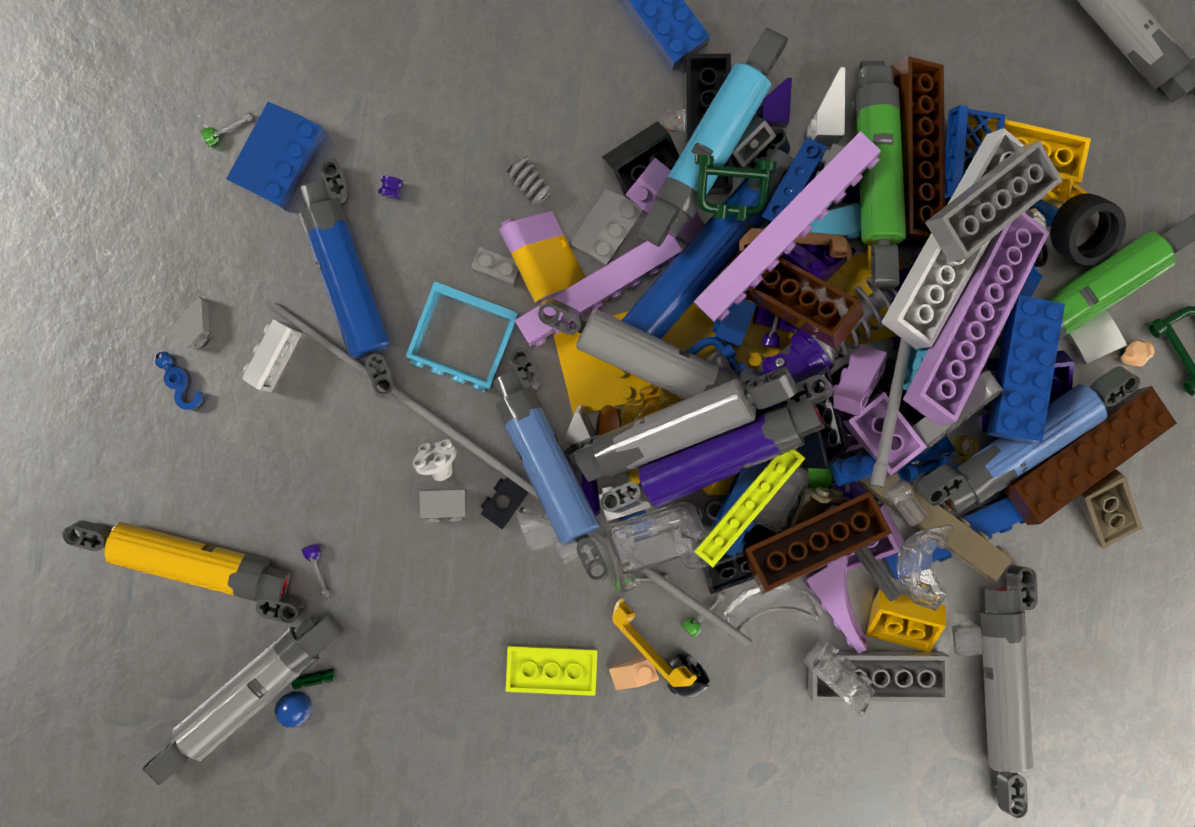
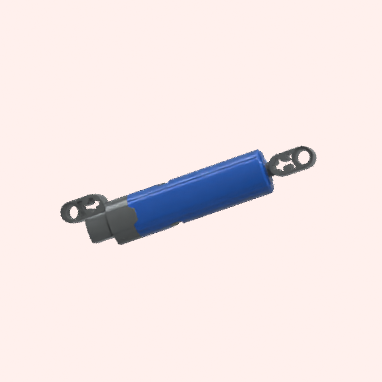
M325 158L319 165L322 181L311 182L300 187L306 208L300 211L299 217L316 264L321 270L320 275L349 357L353 359L366 357V372L375 395L380 398H387L392 394L394 384L386 360L379 352L387 349L391 343L362 262L358 259L357 248L341 206L348 197L346 181L338 161L334 158ZM332 167L336 171L333 174H326L324 170ZM336 182L337 188L339 191H341V194H337L334 191L333 183ZM372 361L380 364L379 371L381 375L377 376L375 368L371 367ZM379 382H387L390 388L386 392L379 391L377 389Z

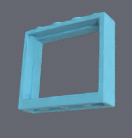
M434 281L405 357L411 359L410 364L421 368L423 364L432 367L431 372L442 376L444 372L452 374V380L463 384L465 380L473 382L472 387L485 392L486 388L492 389L493 381L496 379L516 326L514 320L518 319L520 315L515 311ZM440 295L509 320L487 380L418 355Z

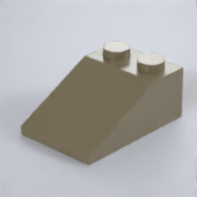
M1114 469L1075 498L1102 548L1143 528L1127 479L1117 469Z

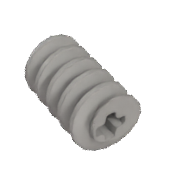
M525 156L515 161L505 173L510 172L509 178L511 180L516 179L514 183L516 187L522 186L520 191L527 193V200L534 199L532 205L535 207L549 197L551 194L549 189L552 184L543 185L546 177L538 179L537 176L540 170L532 172L535 164L527 165L526 162L529 157Z

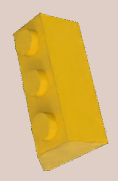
M879 589L871 606L865 636L930 652L946 627V605L901 593L897 599L889 601L882 590Z

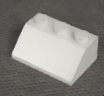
M274 319L265 326L263 331L265 335L262 341L258 342L254 347L253 354L255 355L251 362L245 365L242 372L244 374L242 378L244 381L258 390L272 392L302 335L301 332Z

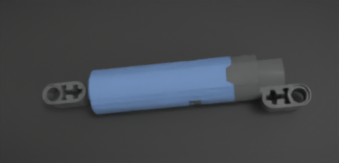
M517 347L511 351L509 357L515 371L508 372L493 381L502 399L496 404L495 408L517 454L523 460L522 465L561 545H569L576 542L577 554L589 578L594 582H602L608 576V568L597 544L589 538L593 532L598 530L600 524L562 446L558 444L553 427L535 393L541 386L538 370L527 349ZM519 356L526 357L524 363L518 364L515 361ZM526 371H529L534 380L533 382L528 381L525 374ZM584 545L593 547L591 549L594 557L593 560L590 561L586 552L581 553L584 551ZM593 566H603V574L593 576L591 574Z

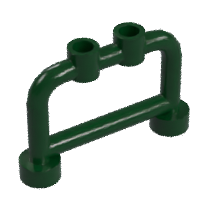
M695 155V164L699 165L697 202L701 209L705 212L714 213V218L728 219V214L735 215V220H748L749 216L759 215L766 209L769 200L771 171H776L777 161L758 160L757 169L713 166L714 156ZM708 175L761 179L759 203L754 207L711 204L707 202Z
M1187 306L1162 321L1155 319L1148 323V330L1155 338H1160L1166 334L1190 374V377L1182 381V386L1189 395L1194 396L1195 364L1171 326L1188 315L1195 316V306Z

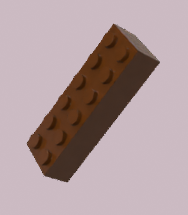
M741 251L738 252L730 264L742 253ZM779 257V264L771 272L767 269L761 275L763 280L755 288L750 286L744 292L747 295L745 298L837 350L864 315L861 301Z
M871 491L750 546L742 554L762 595L875 543L892 534V531Z

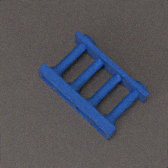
M808 137L805 139L762 214V218L769 221L768 225L816 177L817 171L823 170L820 168L821 158L827 146Z

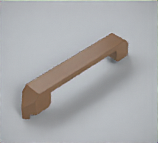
M750 229L739 241V250L743 252L764 229ZM809 232L804 238L799 236L794 241V243L829 246L830 257H847V260L852 259V249L843 235Z

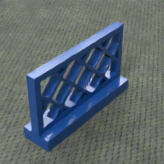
M959 105L949 110L945 150L946 201H950L966 172L964 162L967 159L972 162L973 154L978 151L982 144L974 132L982 127L986 134L992 133L986 124L989 119H998L995 131L1003 129L1005 114L968 109V106ZM968 115L974 116L979 123L974 129H971L967 123ZM969 137L977 145L971 152L966 147V139Z

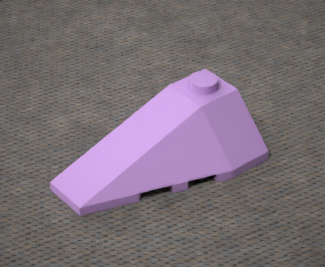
M655 157L627 191L626 196L645 212L649 213L656 201L657 193L671 170ZM696 212L692 220H686L677 235L687 244L705 225L698 212Z

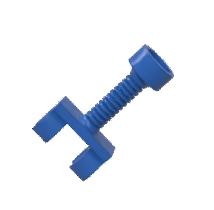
M953 454L943 456L921 466H915L912 463L905 464L898 470L899 478L905 483L915 481L918 475L925 474L927 476L944 464L951 465L950 459L956 456ZM959 464L954 465L952 467L955 469L959 466Z

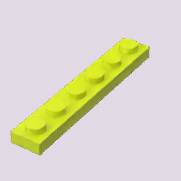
M795 449L773 458L694 552L714 567L805 458Z

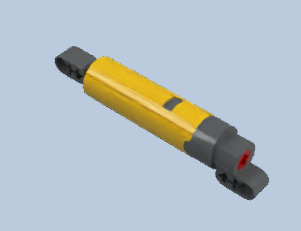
M79 520L66 527L62 533L63 540L71 546L90 551H99L105 547L104 556L108 564L257 602L256 611L263 618L290 624L304 610V604L299 598L285 595L290 582L291 572L270 567V560L215 547L124 522L117 523L111 530L107 526ZM75 529L79 532L80 537L75 533ZM287 607L293 608L295 614L290 613Z

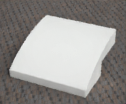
M1107 310L1067 335L1070 345H1075L1083 364H1087L1127 345Z

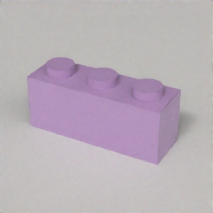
M860 344L857 352L851 354L848 368L843 369L839 385L835 384L831 395L834 398L833 408L860 417L886 367L887 352Z

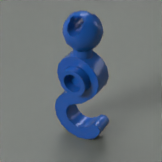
M162 351L157 353L154 359L155 365L166 371L164 374L165 385L176 390L174 393L176 405L184 410L198 408L202 404L203 393L195 392L193 401L186 403L184 401V393L188 385L187 372L184 369L173 367V359L168 352Z

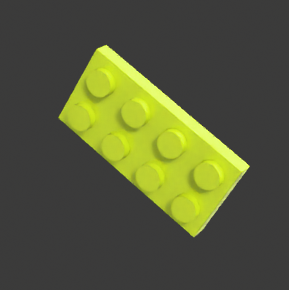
M508 645L506 692L596 695L597 649Z

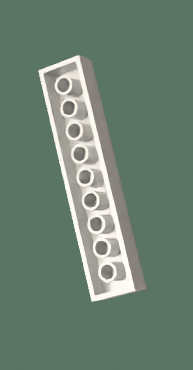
M1005 128L987 134L949 203L1024 145ZM931 233L881 323L915 349L932 347L990 240L967 259L949 262Z

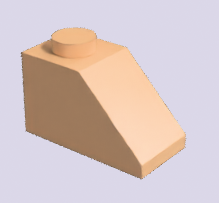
M645 656L609 668L616 690L640 687L659 680L656 668Z

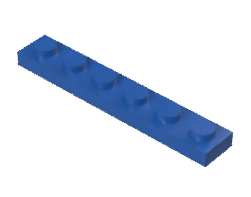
M946 435L908 463L916 465L948 456L955 449ZM867 452L835 461L829 469L837 485L841 486L872 477L876 461Z

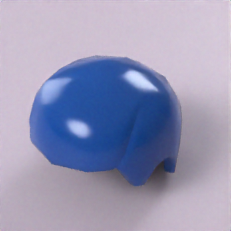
M291 691L277 701L274 712L282 726L294 728L303 724L310 717L312 705L310 699L304 693Z

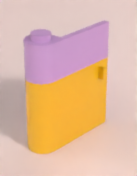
M553 211L515 221L513 218H510L501 223L502 227L499 231L535 303L546 300L586 278Z

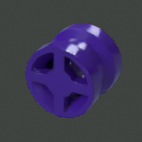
M382 175V186L378 189V194L387 198L400 199L399 189L403 186V180Z

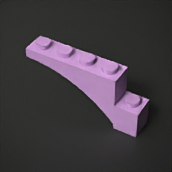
M847 555L821 567L818 571L809 573L806 581L809 590L820 599V605L823 610L829 612L833 617V623L840 631L842 630L845 634L848 645L852 649L855 648L858 654L867 649L869 641L858 624L850 602L847 586Z

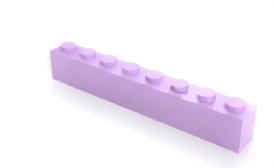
M667 235L660 247L646 241L554 296L552 299L577 309L581 313L582 319H584L585 313L590 310L601 309L605 301L610 298L612 301L623 295L622 291L629 287L634 289L642 283V279L649 276L652 278L661 272L660 268L667 264L670 265L682 249L676 239L670 235ZM540 305L514 320L529 347L532 345L537 347L547 340L546 337L552 333L554 335L561 333V331L540 321L538 317ZM552 307L544 308L545 314L549 316L556 314ZM560 312L559 319H558L559 321L561 320V317L563 316V313H562V312ZM571 318L567 324L574 322L575 319Z

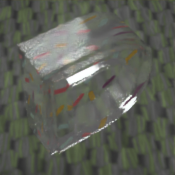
M670 108L663 113L661 122L667 131H684V108Z

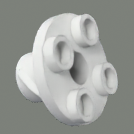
M449 439L433 444L425 443L419 447V453L413 460V467L417 473L421 475L431 474L436 481H443L451 476L453 472L452 462L456 457V449Z

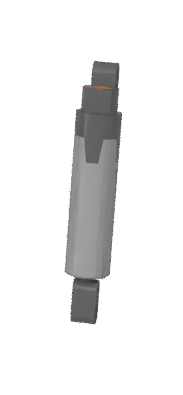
M1077 0L1154 89L1159 87L1172 102H1175L1189 91L1195 95V58L1191 60L1140 0Z
M786 367L757 377L747 385L735 378L607 433L595 435L575 443L565 450V454L576 473L582 472L588 482L604 476L613 478L755 420L756 407L757 409H764L793 397L799 389Z

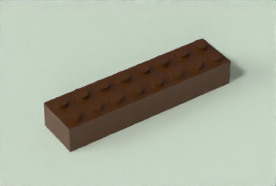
M908 56L891 65L894 73V85L899 88L906 226V239L903 242L925 245L931 235V231L925 222L946 206L944 65Z
M1152 386L1137 389L1134 393L1107 411V418L1003 490L1027 525L1041 524L1176 425L1177 422Z

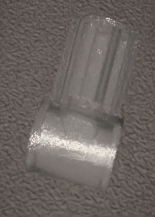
M903 478L883 491L887 501L899 510L911 527L929 516L914 497V491Z

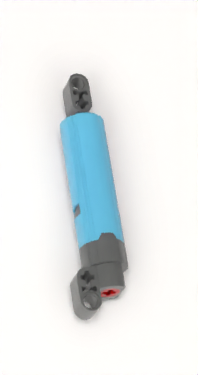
M767 27L752 49L746 64H734L657 193L655 203L639 228V237L660 247L667 235L676 238L686 220L693 219L700 207L697 202L699 165L695 164V155L714 156L713 166L724 167L772 86L769 78L766 76L770 74L782 54L788 37ZM708 175L706 195L717 179V175Z

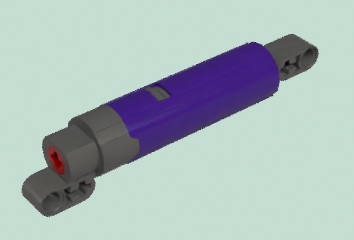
M815 375L796 383L799 389L797 393L801 394L799 402L794 400L796 398V395L786 400V404L756 416L755 420L641 466L639 469L640 484L628 482L605 492L600 499L601 507L605 511L618 514L641 505L646 501L647 497L652 505L660 507L740 473L745 469L805 445V436L825 428L815 404L828 399L832 395V384L822 375ZM820 382H824L826 384L825 390L821 393H815V386ZM613 497H616L617 505L612 508L610 501Z

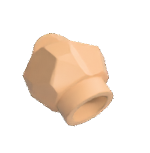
M1133 341L1131 344L1126 345L1121 361L1123 364L1142 367L1149 358L1154 356V347L1149 341Z

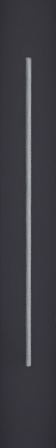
M278 303L272 306L271 310L368 378L366 367L363 363L349 357L346 351ZM385 381L377 384L385 391L390 388V385ZM395 386L393 387L392 396L538 499L529 481ZM597 530L590 535L746 647L751 644L752 639Z

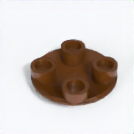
M605 405L597 417L596 434L602 435L621 427L622 410L612 405Z

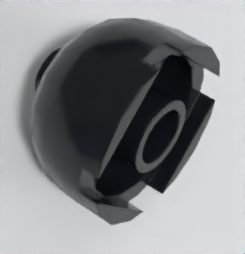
M679 652L668 665L673 670L680 666H686L693 675L696 674L697 679L691 686L673 687L669 682L667 686L673 694H679L686 698L696 697L710 686L707 685L710 682L709 677L698 662L695 666L689 660L692 658L691 655Z

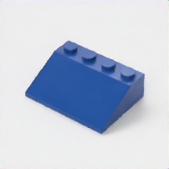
M267 102L226 179L286 211L327 132L318 124Z

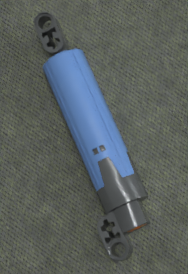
M1117 366L1093 382L1090 387L1078 384L1048 405L1043 442L1030 444L998 438L955 469L949 464L938 467L918 482L916 492L931 506H938L944 502L956 514H959L973 503L975 505L981 504L1107 418L1105 405L1112 407L1134 393L1140 385V378L1124 367Z

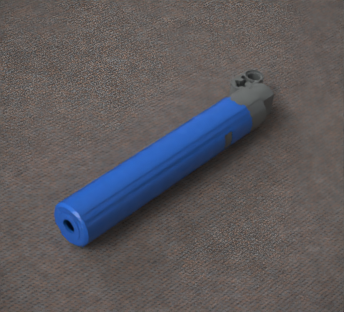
M780 128L772 129L776 137L753 158L756 165L754 169L758 168V160L777 161L776 171H771L768 204L794 160L788 155L790 144L785 131ZM745 178L723 205L756 206L759 203L761 179ZM763 212L759 215L749 216L748 220H735V215L728 214V219L714 218L713 214L621 321L662 339L739 251V241L750 229L758 228L765 221L762 218Z

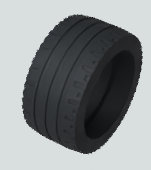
M1090 193L1073 196L1063 203L1053 217L1050 226L1051 243L1058 253L1075 263L1085 266L1102 263L1116 252L1124 238L1126 230L1124 213L1115 203L1101 196ZM1098 212V226L1094 234L1087 242L1077 247V233L1081 225L1089 216Z

